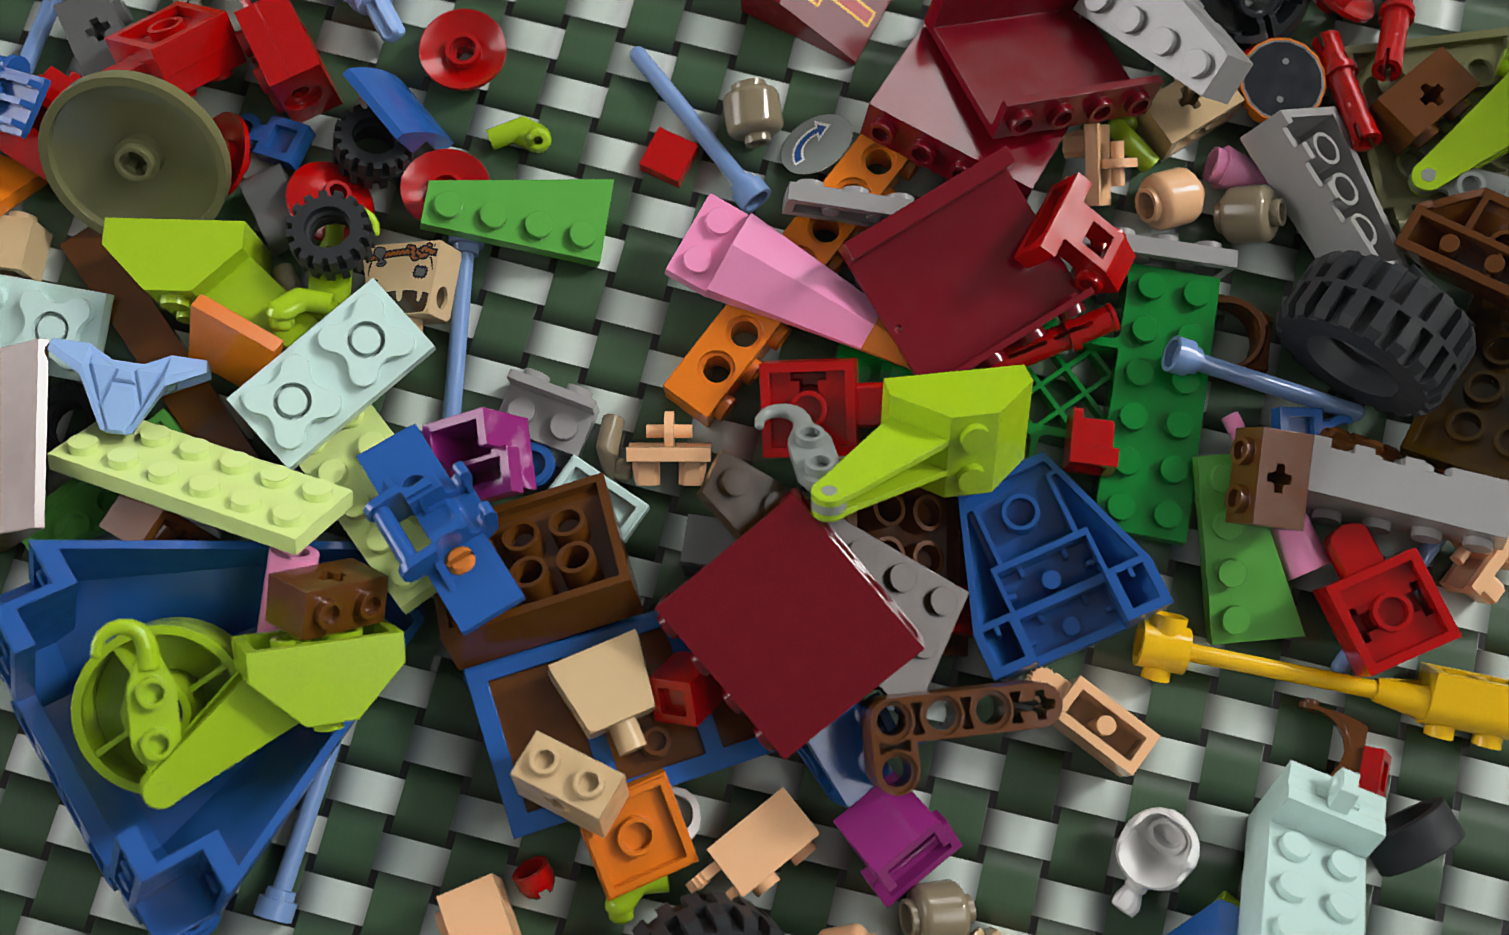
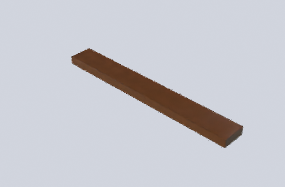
M87 227L60 245L90 291L114 295L110 321L138 363L147 364L171 355L188 358L189 350L155 300L140 287L102 245L103 234ZM210 381L162 396V399L186 435L202 438L210 443L234 451L244 452L249 456L262 460Z

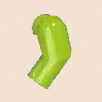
M524 116L486 129L494 150L515 143L531 152L542 153L549 148L552 141L551 133L545 126Z
M1128 116L1109 120L1110 138L1113 141L1124 140V155L1127 158H1138L1137 168L1141 173L1152 168L1159 160V157L1134 131L1138 127L1137 118Z
M300 287L293 288L270 301L266 309V314L269 316L268 325L274 331L286 332L294 326L293 317L302 312L328 315L336 307V293Z
M669 875L611 901H608L606 898L605 910L608 912L609 919L618 925L630 922L634 918V907L643 895L670 892Z

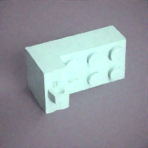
M1290 760L1248 816L1237 935H1365L1366 859L1386 837V798L1359 788L1360 774L1342 767L1332 777Z

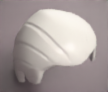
M1162 807L1149 808L1133 816L1123 828L1116 845V858L1119 867L1127 878L1125 884L1115 893L1111 902L1126 915L1134 917L1139 912L1142 895L1146 894L1148 889L1157 891L1174 889L1196 867L1200 855L1199 839L1189 821L1182 814Z

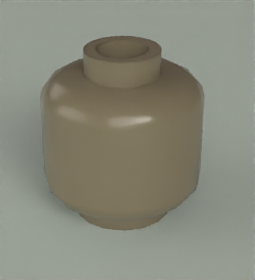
M749 78L740 80L731 85V91L723 99L727 133L732 139L745 142L747 148L767 146L771 143V137L781 131L784 120L779 93L773 86L767 85L764 79Z
M1267 184L1231 187L1224 193L1222 199L1217 200L1214 207L1216 231L1218 234L1223 235L1229 243L1235 245L1258 244L1271 241L1275 237L1279 226H1283L1287 218V208L1284 199H1278L1274 189Z
M951 879L915 884L907 892L906 898L900 902L899 917L905 935H968L970 924H973L976 920V908L971 895L964 894L958 883Z

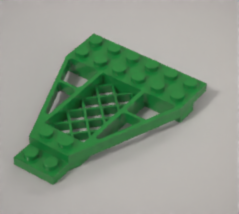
M1132 263L1120 288L1117 309L1120 330L1114 331L1113 338L1099 337L1082 344L1083 349L1075 352L1081 354L1067 364L1060 354L1050 357V360L1058 370L1042 381L1039 380L1030 366L1026 367L1033 379L1031 396L1037 393L1052 413L1036 424L1032 423L1030 419L1028 420L1025 459L1036 455L1038 443L1064 447L1067 415L1064 412L1082 401L1095 419L1111 420L1114 422L1113 448H1119L1117 469L1110 477H1093L1091 498L1132 539L1140 538L1183 546L1187 543L1194 490L1192 456H1198L1208 375L1197 372L1193 375L1187 374L1182 377L1169 373L1162 369L1161 360L1166 344L1175 335L1196 341L1198 347L1203 349L1204 354L1211 356L1221 278ZM1057 317L1043 325V328L1046 330L1056 326ZM839 343L837 358H858L859 383L883 382V378L913 376L910 369ZM1101 357L1110 359L1109 368ZM1088 358L1103 378L1085 389L1071 369ZM1063 376L1077 396L1060 407L1045 387ZM1107 383L1102 411L1090 394ZM1056 418L1063 428L1046 425Z

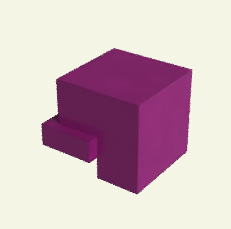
M480 407L422 425L425 440L449 478L451 479L455 474L452 466L458 461H463L473 477V488L482 502L488 501L491 503L537 490L528 418Z
M893 771L884 781L892 783L900 777ZM875 786L833 821L866 866L860 873L887 908L963 846L948 821L937 809L931 812L913 791L903 796H893Z

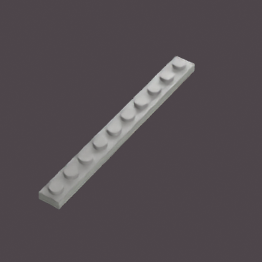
M800 179L797 182L790 181L783 199L782 214L871 227L915 200L912 195L906 193H890L887 196L870 194L868 189L861 186H845L842 189L825 187L824 183L819 180ZM1116 227L1126 234L1127 241L1136 255L1133 261L1135 264L1216 278H1223L1237 268L1238 250L1222 248V244L1219 242L1199 241L1195 244L1179 241L1177 236L1171 234H1156L1149 237L1136 235L1135 231L1130 228ZM1085 236L1082 243L1091 249L1090 240Z

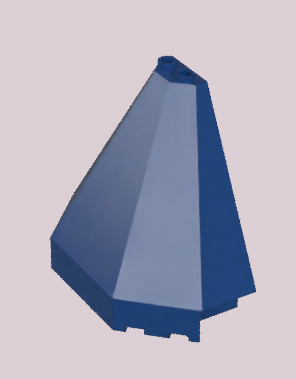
M29 540L30 582L0 595V678L5 682L12 695L13 700L10 703L16 718L108 885L114 892L120 891L127 909L140 925L144 924L150 935H181L216 914L218 917L220 916L356 720L345 721L344 728L330 732H316L313 730V727L307 728L299 723L211 780L197 787L176 801L172 806L164 809H156L149 806L142 794L123 789L102 777L86 760L76 742L71 722L72 695L81 671L91 658V642L98 630L106 623L117 619H133L145 624L161 618L188 617L214 624L232 636L256 633L270 546L256 541ZM312 541L309 546L317 549L320 553L318 564L353 558L370 566L353 541ZM387 590L385 619L404 632L406 649L425 621L423 618V607L420 604L406 615ZM118 635L111 637L107 640V642L117 637ZM178 700L179 716L181 723L183 713L182 706L180 704V701Z

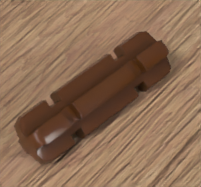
M1336 426L1332 428L1325 427L1320 432V436L1332 438L1330 448L1351 451L1357 444L1376 449V455L1382 457L1384 461L1394 463L1400 457V451L1396 447L1388 444L1382 445L1379 441L1353 432L1350 434L1347 430Z

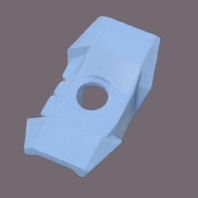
M53 338L47 349L79 373L99 429L111 434H134L162 396L212 380V367L207 360L174 355L147 364L112 360L90 343Z

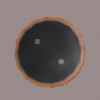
M1271 38L1257 44L1246 55L1253 63V66L1237 90L1244 97L1243 105L1248 110L1247 114L1254 121L1262 123L1279 110L1316 108L1321 104L1326 90L1325 70L1318 56L1305 44L1291 38Z

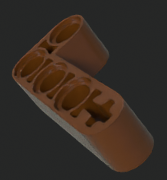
M1016 680L873 697L864 705L861 711L863 748L868 779L874 786L890 795L903 796L909 794L916 788L920 780L921 769L918 742L1044 728L1052 725L1059 719L1063 707L1061 695L1054 686L1048 683ZM989 695L994 703V712L987 721L981 722L976 714V705L982 697ZM1035 696L1040 697V705L1034 706L1032 711L1014 708L1012 701H1032ZM940 700L945 705L946 718L941 725L932 728L927 720V710L932 703ZM893 706L898 714V722L893 730L882 733L877 725V716L883 708ZM899 757L903 764V773L897 781L886 783L882 775L883 766L889 759Z

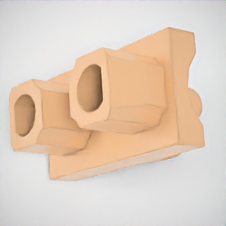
M1084 124L1083 130L1067 133L1063 137V154L1065 158L1085 157V175L1083 176L1093 184L1083 202H1086L1088 206L1111 205V187L1125 186V168L1138 167V158H1124V140L1110 141L1109 124Z
M665 411L664 424L646 425V438H664V442H630L629 447H626V462H632L633 475L637 486L660 485L661 462H679V485L701 486L705 478L707 462H711L712 442H675V438H693V424H675L674 411Z
M1509 536L1503 550L1493 549V552L1489 554L1471 552L1461 547L1462 543L1450 541L1456 548L1450 557L1454 563L1439 583L1448 592L1466 594L1477 603L1491 605L1497 603L1505 589L1504 585L1495 575L1500 568L1509 571Z

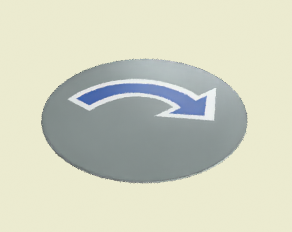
M834 114L816 116L803 122L785 140L781 151L782 163L789 171L797 174H811L828 168L844 155L851 143L853 132L850 123L844 117Z

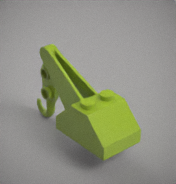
M365 208L373 226L374 236L376 237L380 234L379 222L375 214ZM105 217L102 245L140 287L154 298L162 308L175 316L178 322L190 324L191 304L202 294L279 337L283 341V348L287 349L327 316L302 312L293 317L294 326L289 331L277 332L269 327V316L266 314V309L270 301L287 291L270 276L272 252L245 221ZM327 225L325 236L319 247H335L344 242L345 225ZM353 269L349 271L350 278L343 279L342 274H337L336 281H327L324 274L321 275L320 279L315 278L309 271L308 289L336 293L335 308H337L351 296Z
M117 619L106 623L98 630L91 642V657L94 659L102 656L104 644L113 636L127 635L135 642L137 657L126 685L130 742L135 757L141 763L148 766V771L143 775L140 782L142 796L149 806L156 809L172 806L176 801L299 723L307 728L313 727V730L316 732H330L344 728L345 721L360 719L406 662L404 632L386 619H384V622L304 641L283 630L231 636L232 654L237 672L181 733L176 682L159 654V647L154 633L145 624L136 620Z

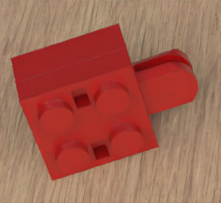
M240 0L244 8L235 11L234 14L242 30L235 32V35L246 56L250 57L255 69H252L265 95L268 94L277 113L281 114L286 111L291 120L303 123L342 105L343 102L319 53L290 0H260L255 3L252 0Z
M177 1L105 37L104 39L116 64L102 71L129 70L149 74L175 85L193 97L197 94L196 88L208 82H218L227 79L233 74L232 69L247 62L236 38L227 11Z
M858 358L768 360L759 364L761 410L774 404H792L803 408L810 415L812 422L822 427L831 436L838 456H847L861 443L860 428H877L881 425L883 382L859 383ZM773 418L764 423V428L762 429L763 458L790 457L788 437L793 429V423L790 420Z
M1349 523L1336 527L1329 532L1324 540V550L1339 579L1312 591L1355 676L1372 677L1462 637L1416 547L1384 558L1370 530L1363 524Z

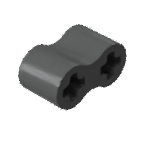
M280 163L239 183L241 191L257 220L265 240L276 256L290 250L285 230L288 229L286 220L288 215L290 216L286 205L285 191L290 178Z

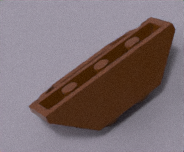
M1485 187L1450 195L1434 201L1428 200L1418 203L1393 246L1433 276L1509 311V197Z

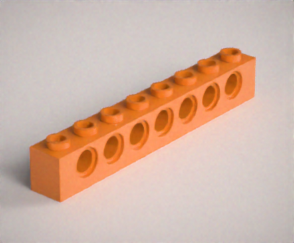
M860 134L823 183L825 187L842 189L845 186H861L868 189L870 194L887 196L890 193H898L894 190L903 178L910 181L919 170L920 165ZM872 164H880L886 167L888 172L878 175L870 172L867 167ZM796 216L782 235L838 274L845 263L838 250L845 242L858 235V231H865L869 227ZM821 230H828L834 233L837 238L832 242L825 243L817 240L814 234ZM726 304L663 384L665 397L709 429L716 418L722 422L730 414L737 402V399L733 396L744 383L747 386L753 384L760 375L759 364L762 363L761 360L771 348L778 351L789 337L792 329L785 323ZM740 332L752 333L757 338L756 342L749 347H740L732 339ZM715 366L724 367L730 373L726 380L719 383L709 381L705 374L710 368Z

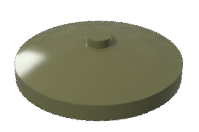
M107 70L92 73L79 78L67 86L51 103L43 116L38 135V150L45 177L63 205L80 221L103 234L105 217L214 220L225 203L231 185L232 170L229 151L222 133L211 116L196 100L163 79L129 70Z

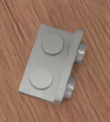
M525 368L523 373L510 369L507 376L510 386L499 411L528 418L531 442L541 443L548 449L568 457L576 455L581 458L600 412L596 400L591 398L593 394L575 384H567L566 388L549 383L550 377L531 368Z

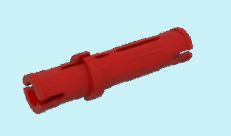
M1386 0L1379 9L1378 21L1381 28L1375 60L1371 70L1376 80L1385 82L1388 69H1391L1390 82L1398 79L1402 74V62L1408 28L1414 22L1416 14L1413 0Z
M1328 30L1322 32L1320 35L1325 46H1322L1320 39L1315 37L1312 41V48L1325 70L1327 88H1330L1351 139L1352 148L1358 152L1371 150L1373 146L1369 137H1372L1375 145H1379L1382 141V134L1378 130L1357 79L1359 73L1358 66L1355 61L1348 57L1341 40L1342 37L1338 31Z
M1106 303L1100 308L1073 319L1071 318L1063 323L1059 320L1060 324L1046 329V334L1030 344L1021 347L1017 341L1004 348L1003 352L1006 358L991 368L1025 365V367H1028L1069 349L1073 353L1082 350V344L1120 330L1117 314L1110 303Z

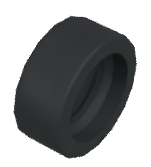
M1443 797L1431 798L1409 806L1386 818V837L1370 854L1369 858L1380 876L1392 877L1401 875L1447 853L1462 841L1466 833Z

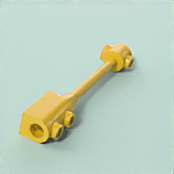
M1161 610L1150 616L1148 620L1145 619L1140 622L1135 633L1132 662L1134 666L1142 667L1141 677L1151 681L1169 683L1171 673L1183 675L1189 662L1370 698L1375 703L1414 718L1417 723L1425 724L1424 734L1442 740L1453 741L1455 731L1457 730L1472 733L1470 742L1487 749L1501 750L1503 740L1509 741V679L1421 662L1417 680L1375 678L1373 680L1193 644L1192 630L1187 628L1188 618Z

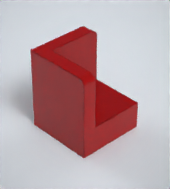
M1074 407L1066 421L1062 470L1068 473L1110 477L1117 469L1119 448H1113L1114 422L1111 420L1083 417L1084 408Z
M675 652L648 677L655 703L653 710L655 721L698 727L724 700L721 693L724 688L712 674L706 677L695 667L690 659V652Z

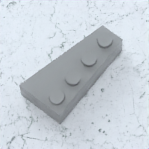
M1078 0L1074 7L1075 11L1202 97L1228 104L1253 66L1251 60L1222 26L1216 23L1205 11V6L1200 0Z
M1335 106L1279 110L1240 138L1267 183L1274 189L1277 198L1284 199L1288 216L1315 258L1333 251L1340 250L1343 253L1353 250L1359 251L1364 256L1373 254L1383 257L1384 261L1393 265L1398 263L1406 268L1409 267L1403 252L1393 246L1396 240L1394 232L1358 154L1352 148L1351 139Z
M1315 434L1306 503L1307 515H1312L1311 519L1313 521L1331 526L1340 525L1341 521L1363 524L1371 533L1379 535L1390 534L1391 530L1410 533L1411 539L1427 544H1439L1441 539L1462 543L1461 547L1475 553L1489 554L1493 552V549L1503 550L1509 536L1508 480L1457 468L1446 469L1444 475L1434 473V467L1424 460L1406 456L1404 459L1395 460L1394 463L1384 461L1382 457L1376 455V449L1357 444L1351 451L1330 448L1332 438Z

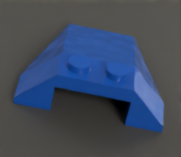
M1044 451L1021 461L992 492L958 496L973 636L994 682L1034 671L1035 668L1039 669L1041 666L1045 667L1120 634L1174 602L1152 558Z

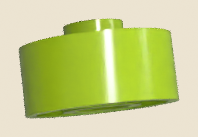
M161 618L147 622L145 625L154 633L159 647V654L176 682L178 700L182 706L183 713L180 723L182 733L237 672L232 654V635L214 624L195 618ZM118 635L103 646L100 658L94 659L91 657L81 671L72 695L71 722L76 742L89 764L111 783L131 792L142 794L140 782L143 775L148 771V766L141 763L132 751L126 701V685L137 657L136 645L133 639L127 635Z

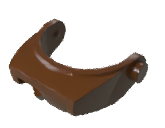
M1219 294L1217 310L1226 311L1234 315L1241 321L1248 333L1249 350L1246 359L1237 365L1266 374L1269 367L1268 360L1273 317L1242 299ZM1208 375V381H1219V378Z
M1303 698V701H1299L1298 709L1326 717L1337 728L1343 739L1344 754L1340 764L1329 776L1333 777L1342 767L1360 774L1368 727L1350 716L1318 706V700Z

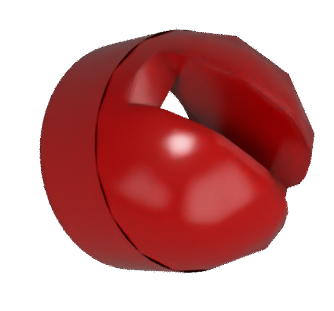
M535 856L526 860L515 869L512 874V880L525 897L539 900L541 897L538 893L545 889L549 893L553 891L555 874L545 856Z

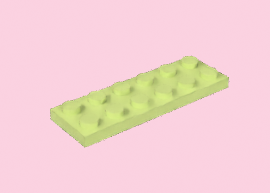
M371 404L299 466L306 475L325 479L333 484L353 490V506L338 521L372 568L388 575L387 590L400 609L407 615L437 593V590L428 575L414 582H405L398 571L400 567L398 560L376 523L369 522L363 513L364 506L379 494L356 456L394 435ZM412 515L399 523L417 553L431 544L415 516Z
M143 420L134 434L131 435L104 432L99 429L96 421L47 453L50 470L293 555H298L353 506V490L145 420Z

